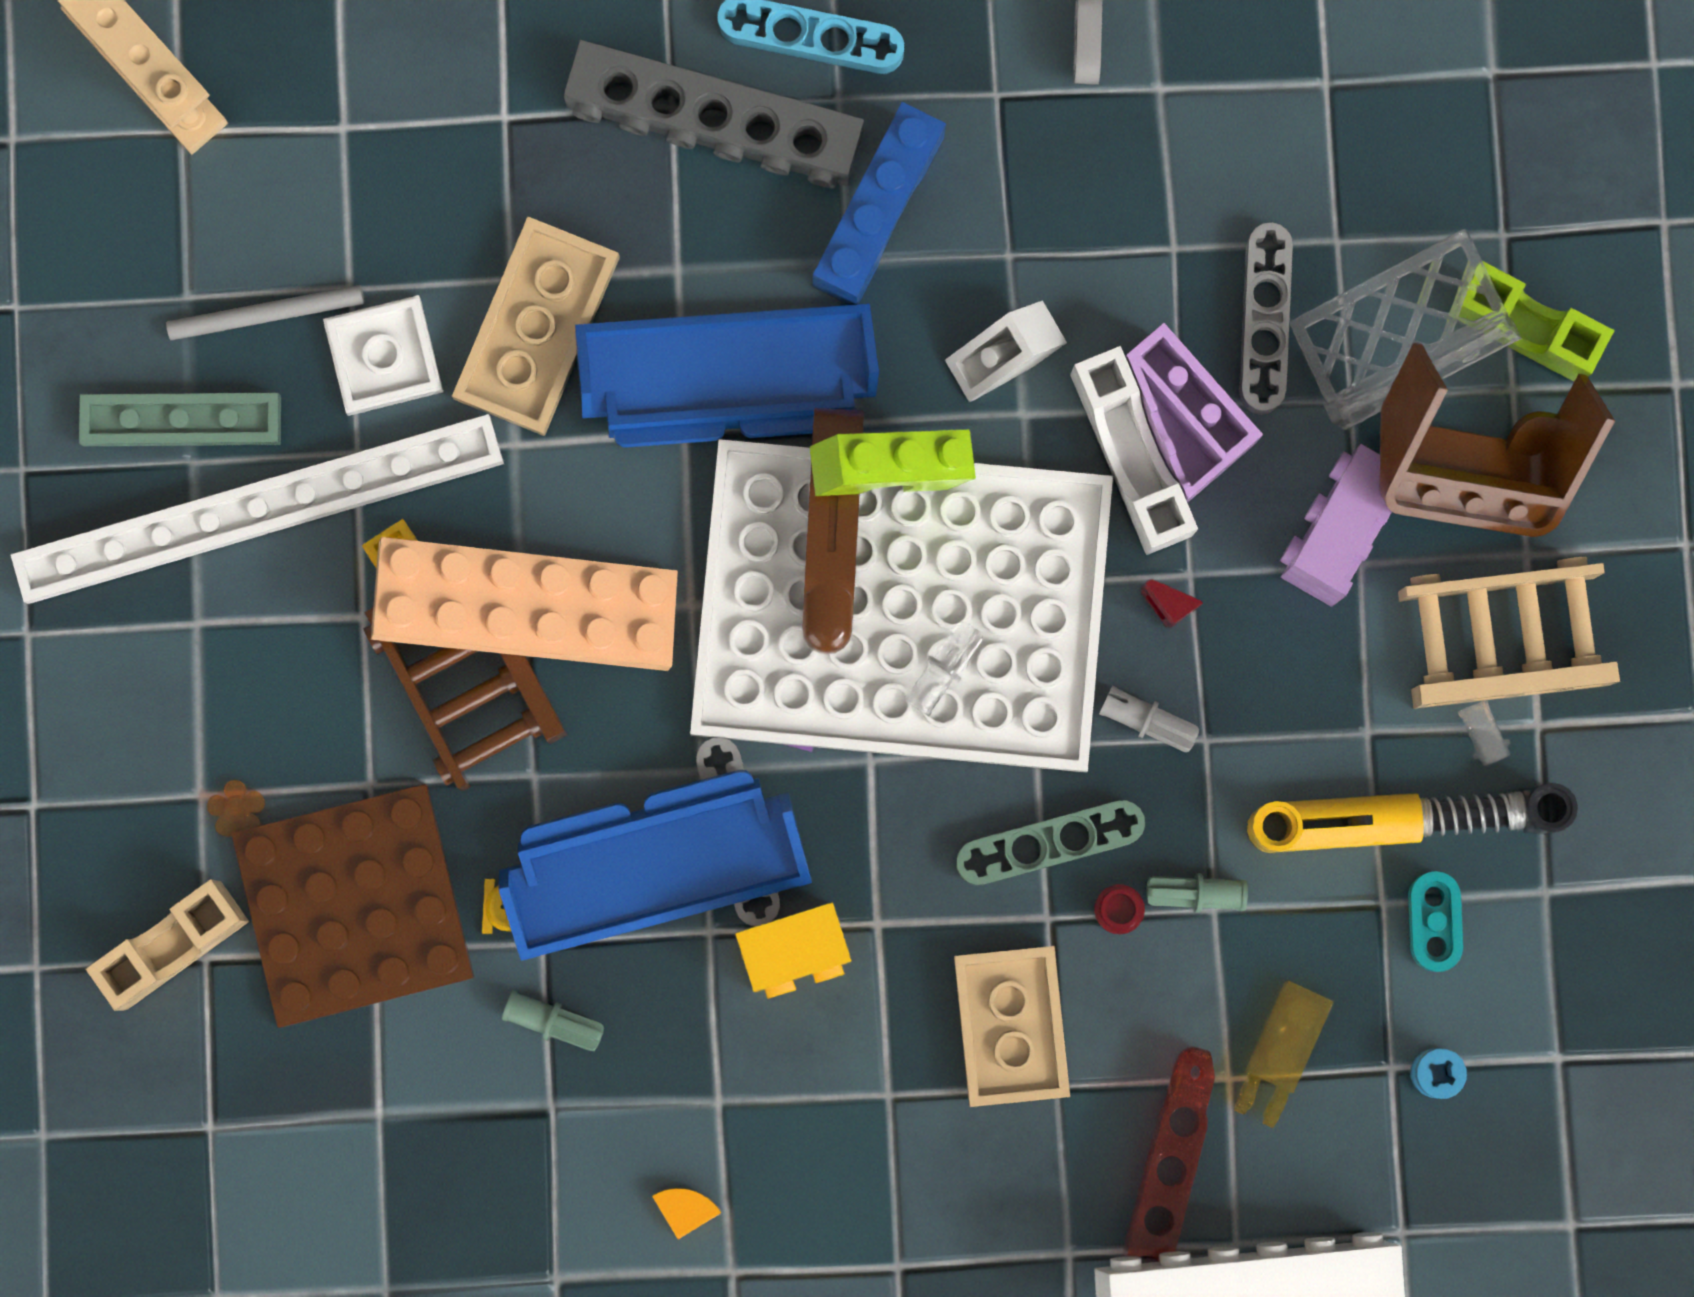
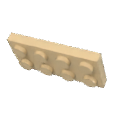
M527 217L452 394V398L545 436L577 360L575 325L591 324L620 258L619 253Z

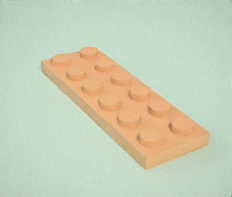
M381 537L378 544L371 640L668 671L672 667L678 571Z

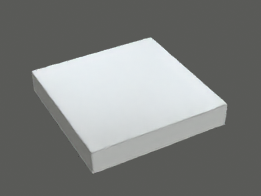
M419 295L323 319L345 411L348 416L444 392Z

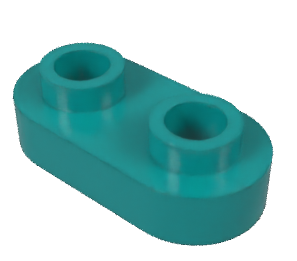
M1439 871L1424 873L1412 882L1408 891L1410 952L1414 961L1421 968L1431 972H1442L1453 968L1459 962L1463 953L1461 891L1457 882L1446 873ZM1430 887L1436 888L1441 895L1440 903L1435 907L1428 905L1425 901V892ZM1433 937L1438 938L1443 944L1441 954L1436 957L1430 955L1427 951V942Z

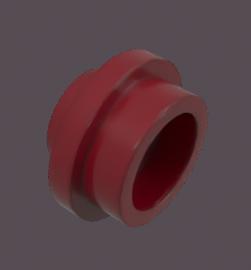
M1118 884L1104 889L1099 894L1095 902L1094 913L1097 922L1104 930L1112 934L1121 935L1132 932L1140 925L1144 917L1145 906L1142 897L1135 889L1127 885Z

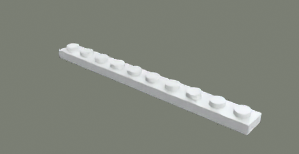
M487 414L11 554L23 601L30 604L504 464L491 417Z

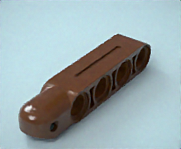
M814 408L812 445L837 434H862L864 410ZM811 464L802 631L805 642L815 652L833 654L845 648L852 634L860 494L815 496Z

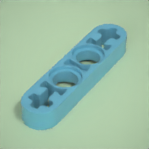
M726 0L721 4L718 11V28L720 33L728 42L735 45L877 74H887L894 71L901 64L904 57V41L901 34L895 28L884 24L766 0ZM738 10H745L749 21L761 23V13L769 14L765 24L766 37L758 36V25L747 23L742 26L741 31L733 30L732 21L728 20L727 16L735 17ZM783 18H791L799 23L801 33L796 40L783 42L774 35V25ZM830 28H839L848 35L849 42L843 50L831 52L822 45L820 41L822 34ZM856 32L864 34L863 44L878 46L880 39L889 40V48L896 52L887 53L885 60L876 59L875 50L861 47V57L853 56L856 49Z

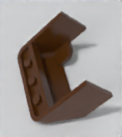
M1413 342L1381 408L1379 491L1388 509L1399 515L1529 537L1542 536L1554 530L1564 517L1615 422V419L1589 377L1578 374L1558 414L1545 411L1529 413L1515 423L1507 439L1430 426L1448 389L1424 346Z

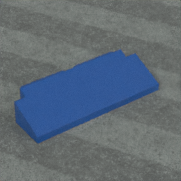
M870 304L575 325L582 418L607 417L609 438H614L615 442L621 447L716 441L723 437L726 429L739 428L741 433L748 438L813 434L814 408L855 410L854 398L876 397L879 367Z
M741 769L651 793L644 801V809L630 812L625 804L613 803L528 826L521 833V842H518V855L521 864L499 870L498 890L520 960L522 961L810 884L812 880L789 792L764 799L759 778L753 779L750 772Z

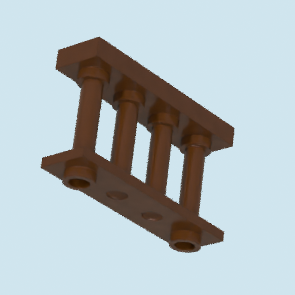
M373 608L364 612L370 622L369 626L363 628L365 635L377 655L383 651L386 652L440 756L433 759V763L446 786L454 782L461 791L470 788L471 785L463 771L530 735H533L534 738L544 735L549 744L568 735L528 659L522 655L500 653L505 665L498 668L499 674L430 710L417 684L478 651L443 647L407 666L395 642L371 640ZM510 691L511 695L518 691L521 692L529 707L521 712L522 718L453 753L440 727Z

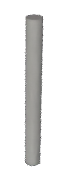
M361 285L167 321V332L170 341L362 305L364 304V296Z

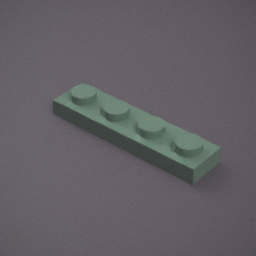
M279 393L80 394L79 444L82 446L281 445V396Z

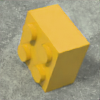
M833 902L735 933L753 991L756 993L764 990L767 999L795 991L794 980L812 974L816 984L845 974L842 965L851 962Z

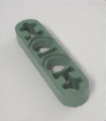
M1126 800L1115 801L973 840L965 844L958 852L956 870L966 883L975 886L985 885L1127 846L1137 841L1143 834L1145 816L1136 804ZM1122 809L1125 816L1134 817L1135 825L1128 828V837H1122L1119 830H1113L1102 834L1107 842L1106 844L1097 845V830L1089 816L1098 814L1099 825L1115 819V810ZM1069 822L1082 824L1088 832L1087 844L1079 851L1065 848L1060 841L1061 829ZM1028 835L1034 837L1040 845L1041 852L1039 858L1031 864L1018 862L1012 854L1013 842L1020 836ZM1004 841V857L1011 870L1001 872V862H997L985 868L986 876L978 877L975 870L966 871L964 862L971 859V850L979 849L982 856H988L998 852L993 844L994 842Z

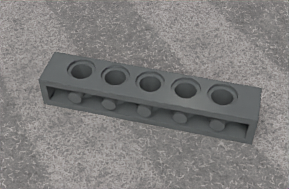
M584 40L579 42L564 92L567 108L573 109L572 114L580 119L599 123L601 117L620 122L619 127L622 130L635 135L647 136L648 131L667 136L666 140L669 143L678 147L694 149L695 144L714 149L713 154L719 158L732 162H741L743 157L761 162L760 167L768 172L778 175H789L791 170L809 175L807 179L809 182L830 189L836 188L837 184L848 186L864 132V119ZM622 82L632 87L633 90L630 96L622 101L612 100L606 95L608 88L615 83ZM662 96H672L680 102L678 108L670 114L658 113L654 110L653 105ZM709 109H719L727 116L722 125L713 128L705 126L700 121V117ZM756 122H765L772 126L774 132L768 139L757 141L747 134V130ZM803 135H812L820 141L821 146L812 154H803L794 147V143Z

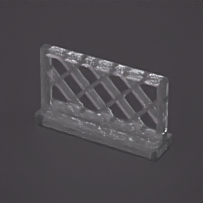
M1462 229L1289 322L1326 401L1324 407L1331 422L1344 430L1381 412L1382 405L1413 342L1424 346L1443 380L1522 339L1514 321L1509 318L1466 229ZM1462 246L1468 258L1462 279L1458 280L1439 274L1438 271L1444 255ZM1431 262L1429 270L1420 268ZM1409 273L1426 277L1417 304L1394 297L1400 278ZM1474 273L1481 286L1470 283ZM1435 280L1459 287L1449 314L1426 307ZM1387 285V288H1386V291H1385L1384 294H1383V293H1380V292H1376L1377 290H1379V289H1381V288H1383V287H1385V286ZM1468 290L1484 294L1493 311L1475 321L1458 317ZM1366 296L1382 300L1373 327L1350 320L1356 301ZM1391 303L1414 310L1405 337L1382 330ZM1343 309L1341 317L1332 315ZM1423 313L1447 320L1441 338L1430 345L1414 340ZM1322 319L1338 323L1329 350L1314 346L1306 328ZM1456 323L1464 325V327L1453 332ZM1347 326L1370 333L1361 360L1338 353ZM1379 336L1402 343L1396 362L1386 368L1370 363ZM1317 353L1327 356L1324 365H1322ZM1336 359L1358 366L1352 385L1338 393H1335L1329 380ZM1368 369L1376 372L1365 378Z

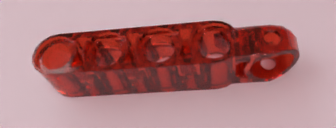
M1188 1046L1176 1058L1165 1101L1157 1117L1121 1257L1148 1255L1152 1256L1156 1262H1160L1159 1254L1176 1251L1207 1131L1208 1118L1206 1111L1215 1080L1211 1053L1207 1049ZM1194 1066H1198L1200 1069L1199 1077L1196 1079L1191 1077V1069ZM1187 1107L1194 1113L1195 1126L1186 1135H1176L1171 1129L1170 1117L1176 1109ZM1175 1156L1182 1164V1175L1176 1183L1163 1184L1158 1178L1157 1167L1164 1158ZM1154 1206H1164L1170 1215L1168 1227L1160 1233L1148 1232L1144 1224L1146 1212Z

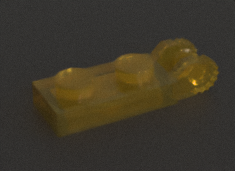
M1285 981L1245 1072L1248 1075L1237 1098L1234 1111L1243 1115L1246 1114L1254 1103L1255 1094L1262 1079L1277 1086L1271 1101L1267 1104L1263 1113L1262 1124L1271 1128L1276 1125L1287 1103L1289 1093H1294L1334 1001L1293 982Z

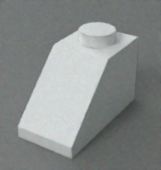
M1040 301L1007 313L945 359L966 398L971 402L1036 366L1067 342L1044 302Z

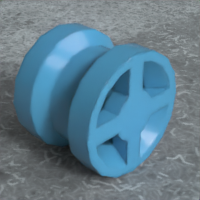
M1430 1048L1420 1052L1414 1058L1410 1067V1078L1414 1087L1421 1094L1430 1098L1448 1099L1457 1095L1463 1089L1467 1080V1069L1464 1061L1457 1053L1448 1049Z

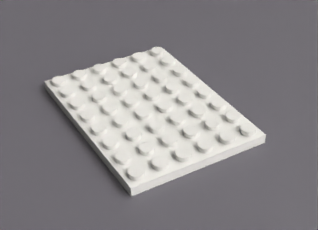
M719 439L690 735L1087 772L1113 476L974 463L976 479L948 490L904 492L903 486H890L861 493L859 497L852 634L849 643L844 649L833 654H822L815 652L807 645L802 631L811 474L810 448Z

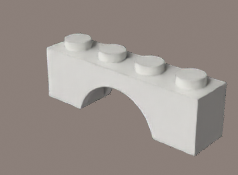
M1121 346L1075 364L1070 376L1146 555L1192 537L1198 530V527L1179 483L1169 472L1155 444L1144 414L1140 390Z

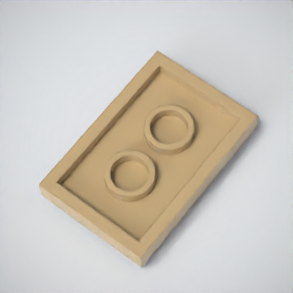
M1049 946L954 956L969 1107L1070 1097L1055 947Z

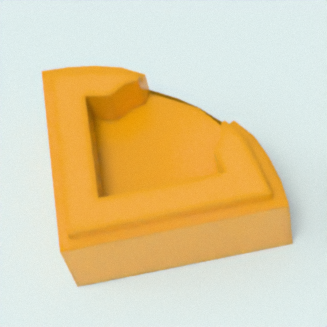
M671 1188L660 1191L652 1196L677 1239L682 1238L722 1213L709 1197L690 1189Z

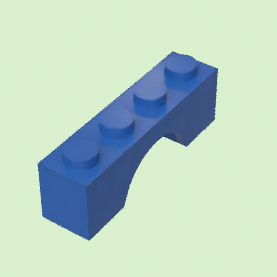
M904 102L901 103L813 273L814 288L848 305H858L878 268L885 247L906 204L918 184L923 180L944 139L946 123Z

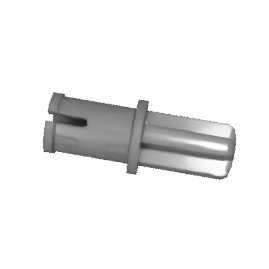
M1113 685L1099 715L1106 716L1140 732L1138 736L1140 738H1143L1146 734L1183 752H1189L1192 749L1199 734V728L1196 725L1157 708L1159 702L1154 701L1152 705L1117 689Z

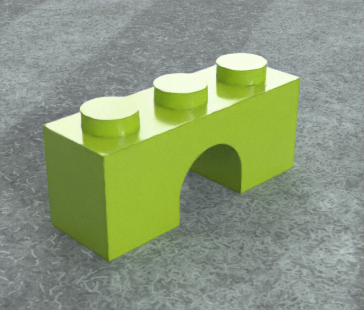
M1481 261L1471 272L1449 316L1572 381H1575L1578 374L1589 377L1593 373L1615 330L1571 307L1567 311H1558L1538 303L1523 291L1526 283Z
M970 429L837 434L809 446L815 496L861 494L869 490L890 486H903L904 492L948 490L976 479Z

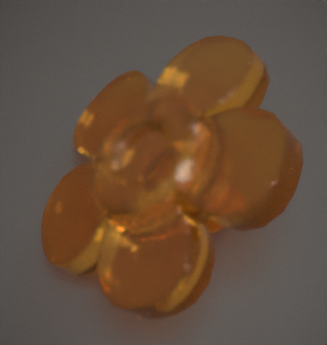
M232 780L226 783L224 793L228 799L221 795H213L208 800V812L214 816H222L215 824V829L220 835L231 837V833L236 832L238 827L242 831L260 826L259 818L250 812L257 813L263 810L265 799L258 791H250L246 794V786L243 782Z

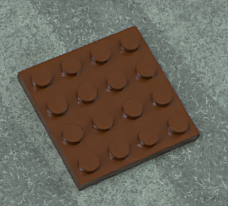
M427 784L231 833L278 1028L475 978Z

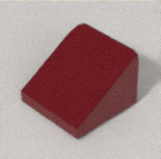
M1153 579L1147 581L1141 588V594L1164 626L1169 629L1203 604L1202 601Z

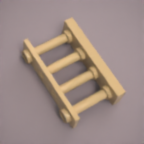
M57 0L62 6L60 9L191 155L228 124L223 115L207 99L210 96L209 93L125 0Z
M1574 557L1558 560L1557 569L1441 582L1440 574L1410 578L1411 586L1401 589L1398 592L1399 602L1418 600L1428 675L1423 676L1424 684L1411 689L1413 708L1604 687L1620 682L1618 663H1602L1601 655L1595 654L1585 580L1594 579L1604 574L1603 563L1588 565L1587 557ZM1565 582L1575 658L1571 659L1572 667L1553 669L1552 661H1546L1536 586ZM1516 588L1526 664H1522L1523 673L1504 675L1503 667H1497L1487 591ZM1467 594L1477 669L1473 670L1474 679L1454 681L1453 672H1448L1438 597Z

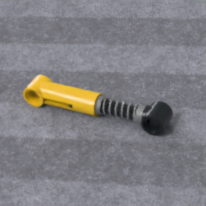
M1548 783L1533 788H1521L1518 793L1516 791L1514 793L1507 792L1506 794L1500 792L1496 798L1487 793L1481 799L1473 794L1469 799L1459 795L1456 800H1451L1450 797L1446 796L1442 801H1438L1435 797H1432L1430 800L1427 797L1420 799L1418 793L1286 802L1274 801L1260 806L1251 814L1248 820L1247 832L1249 840L1261 851L1268 853L1421 843L1423 836L1426 837L1428 835L1430 837L1432 832L1440 831L1443 836L1445 831L1454 830V833L1457 835L1459 830L1466 829L1471 834L1472 829H1481L1484 833L1486 828H1494L1498 832L1499 827H1507L1509 831H1515L1516 829L1519 831L1521 829L1524 833L1547 835L1563 831L1572 825L1577 816L1578 804L1570 789L1558 783ZM1542 796H1549L1557 803L1558 815L1552 823L1546 822L1538 814L1537 804ZM1268 814H1277L1286 822L1287 832L1280 841H1273L1264 834L1262 828L1263 821ZM1348 819L1347 827L1303 829L1302 821Z

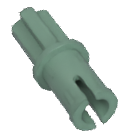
M1195 873L1194 878L1152 876L1149 877L1146 885L1147 903L1151 906L1192 907L1194 913H1200L1202 908L1245 911L1248 900V885L1245 879L1203 878L1202 873Z
M514 990L511 992L502 1020L505 1022L509 1021L544 1034L543 1039L546 1041L553 1037L589 1051L597 1049L604 1031L602 1023L561 1009L562 1004L559 1002L552 1006L519 994Z

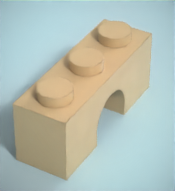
M210 879L169 909L171 913L154 927L136 938L125 940L86 968V971L114 1011L128 1010L250 922L221 881Z

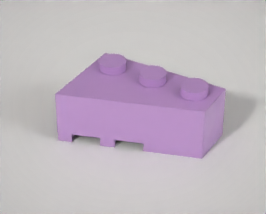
M1165 323L1126 355L1125 358L1140 390L1144 414L1155 444L1169 472L1179 483L1188 503L1252 448L1263 434Z
M1362 444L1353 451L1352 455L1343 451L1329 474V477L1336 481L1327 497L1319 493L1304 518L1312 524L1303 539L1297 536L1292 538L1280 559L1282 563L1287 565L1281 575L1282 579L1330 607L1347 596L1353 584L1350 582L1361 562L1367 559L1373 548L1372 543L1392 513L1386 506L1379 491L1380 455Z

